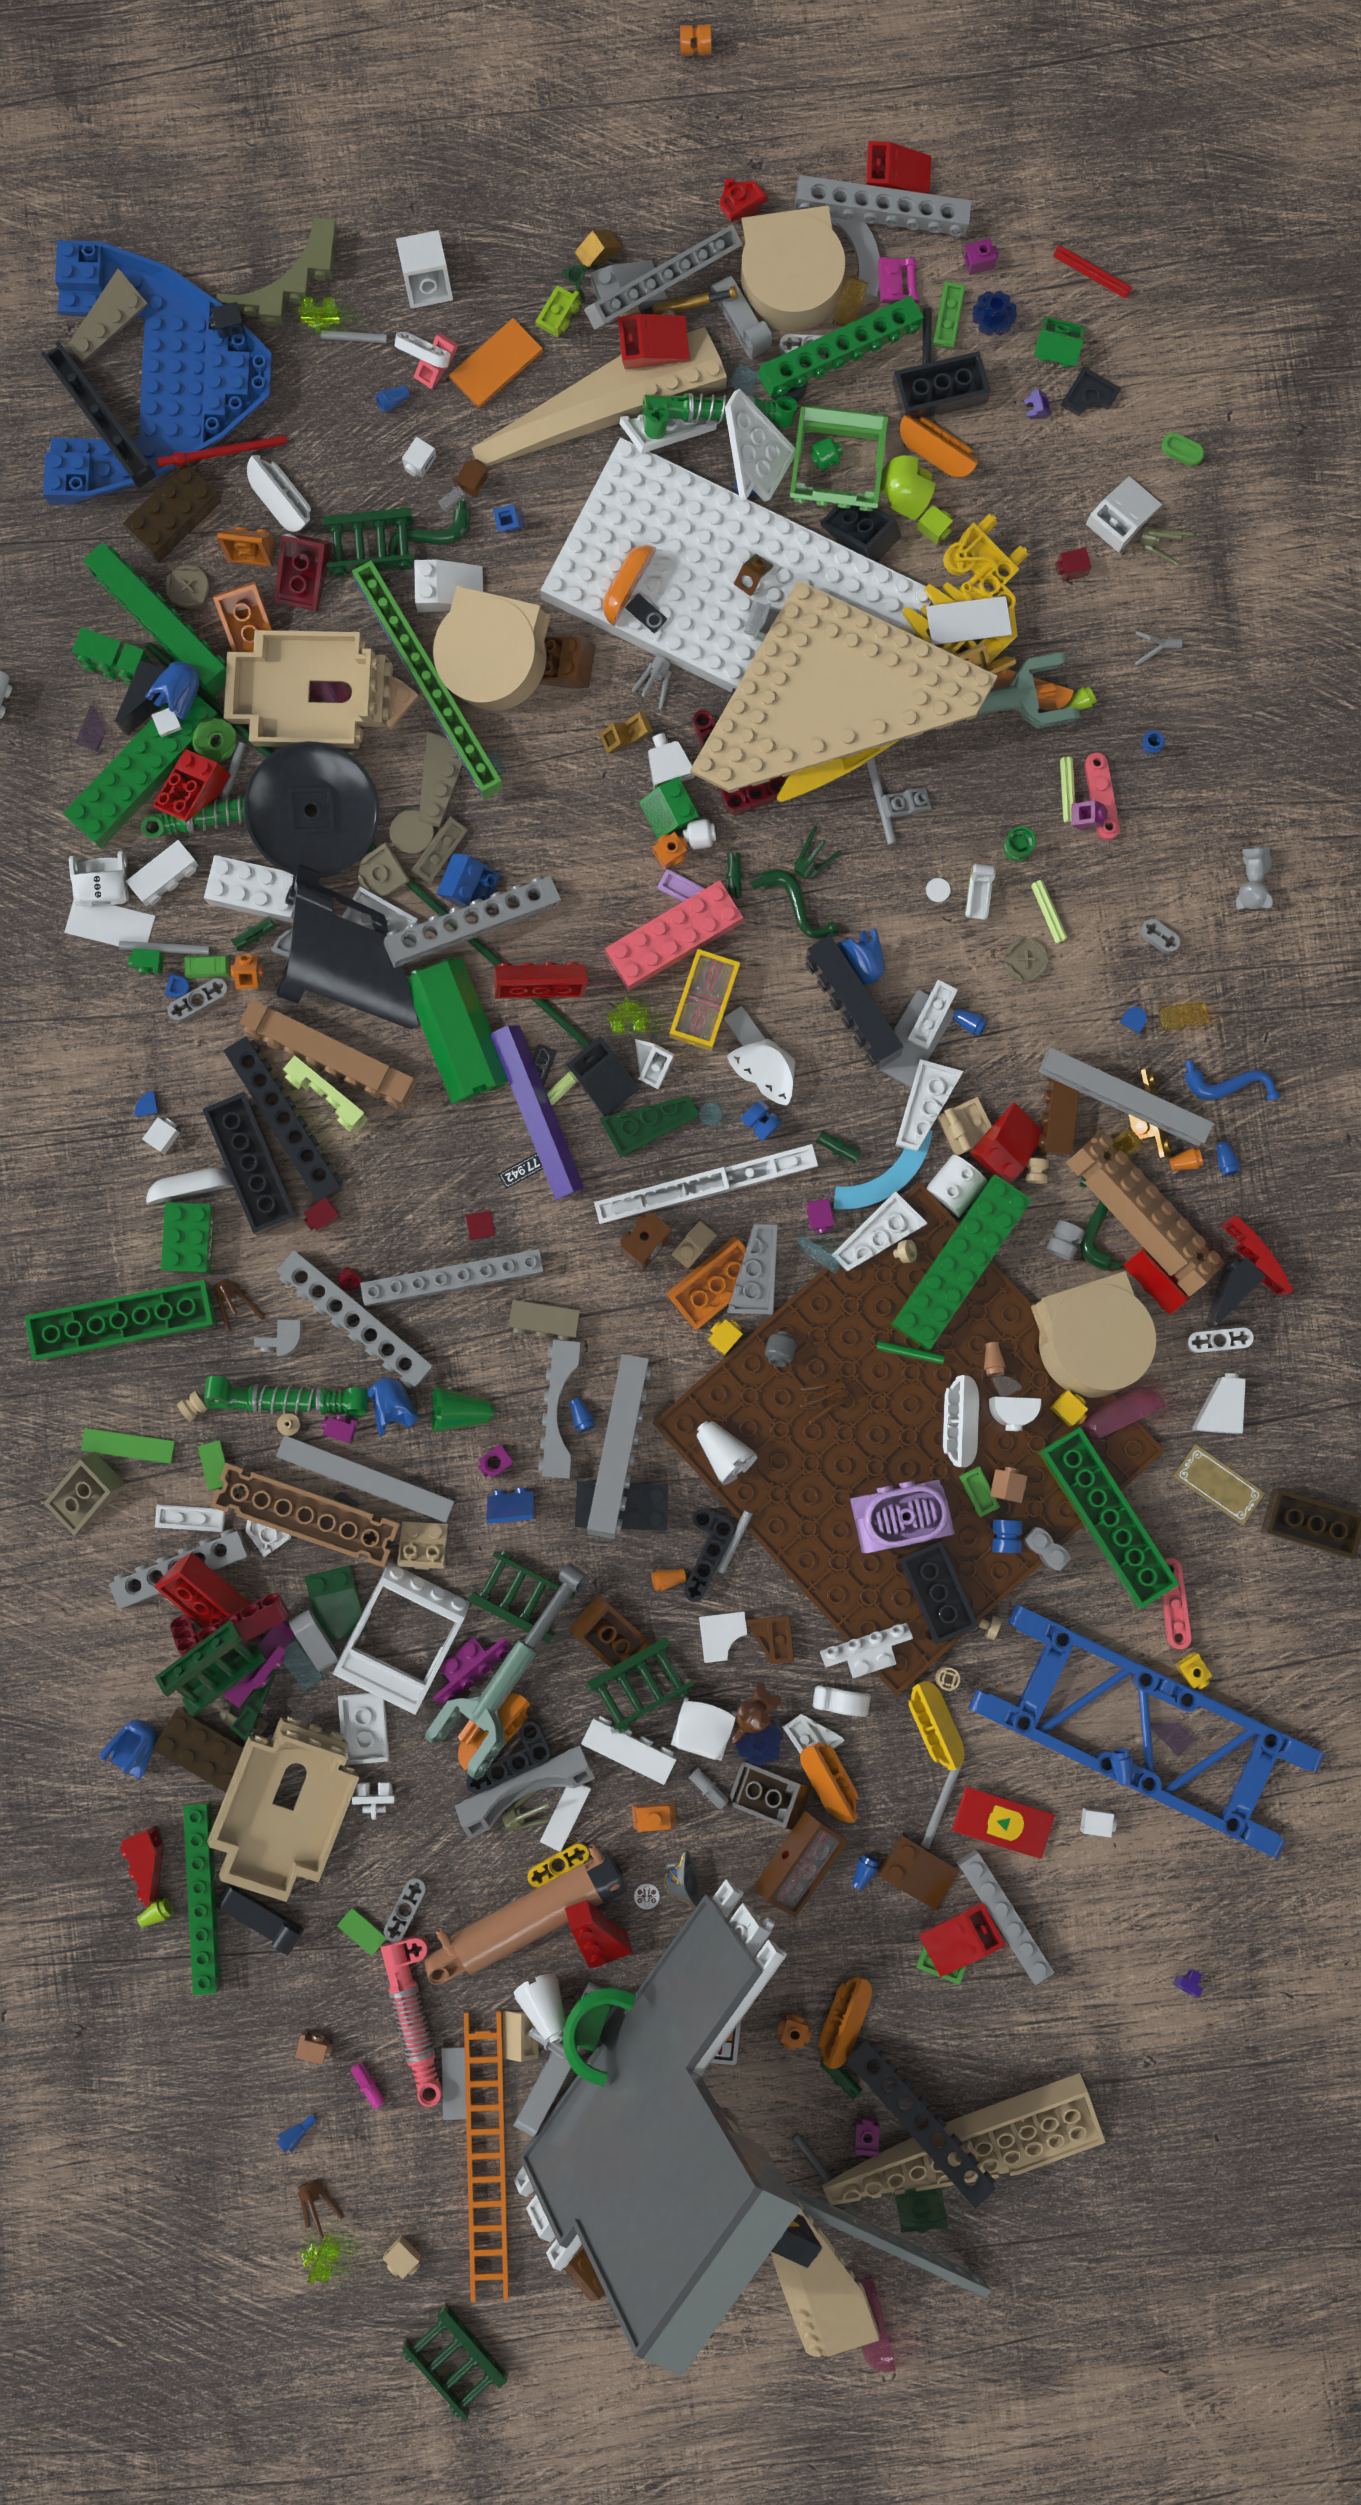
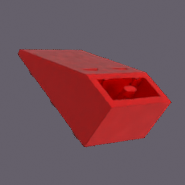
M868 141L865 185L930 194L931 155L892 142Z
M634 314L618 317L621 355L625 369L690 361L685 316Z
M185 749L152 807L184 822H188L220 795L231 774L217 762Z
M156 1825L128 1836L121 1841L122 1845L120 1846L123 1858L127 1859L130 1868H128L132 1881H136L138 1886L136 1891L140 1903H144L145 1908L158 1899L164 1844Z
M982 1902L969 1906L918 1935L940 1977L982 1959L1006 1946Z

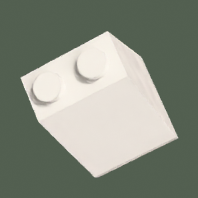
M439 230L397 238L396 242L410 308L452 301V291Z

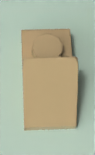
M699 1221L673 1251L671 1256L685 1268L689 1269L717 1235Z

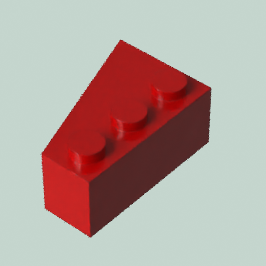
M588 1900L565 1908L571 1932L589 1969L601 1967L608 1962L633 1953L627 1931L624 1928L620 1929L617 1927L612 1919L608 1920L604 1917L603 1912Z

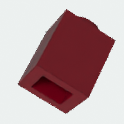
M1086 547L1060 553L1055 563L1057 574L1061 575L1063 582L1088 576L1092 568Z
M326 1197L303 1212L307 1217L304 1219L306 1225L311 1231L315 1229L318 1233L341 1218Z

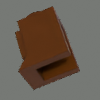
M470 459L469 462L466 461L459 476L452 479L454 487L476 498L489 476L487 467L482 461Z

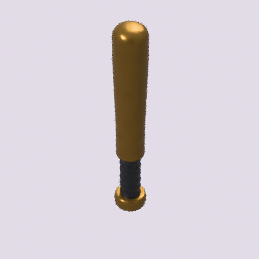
M731 286L729 290L711 294L708 292L655 303L652 306V312L655 315H661L666 310H673L674 313L710 305L712 302L728 298L736 300L738 299L736 286Z

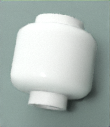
M708 819L691 821L687 824V829L683 830L684 840L690 844L693 850L710 848L713 845V841H716L714 823H710Z

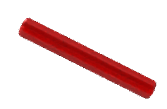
M1061 245L1056 248L1053 255L1054 258L1123 298H1127L1130 294L1132 287Z

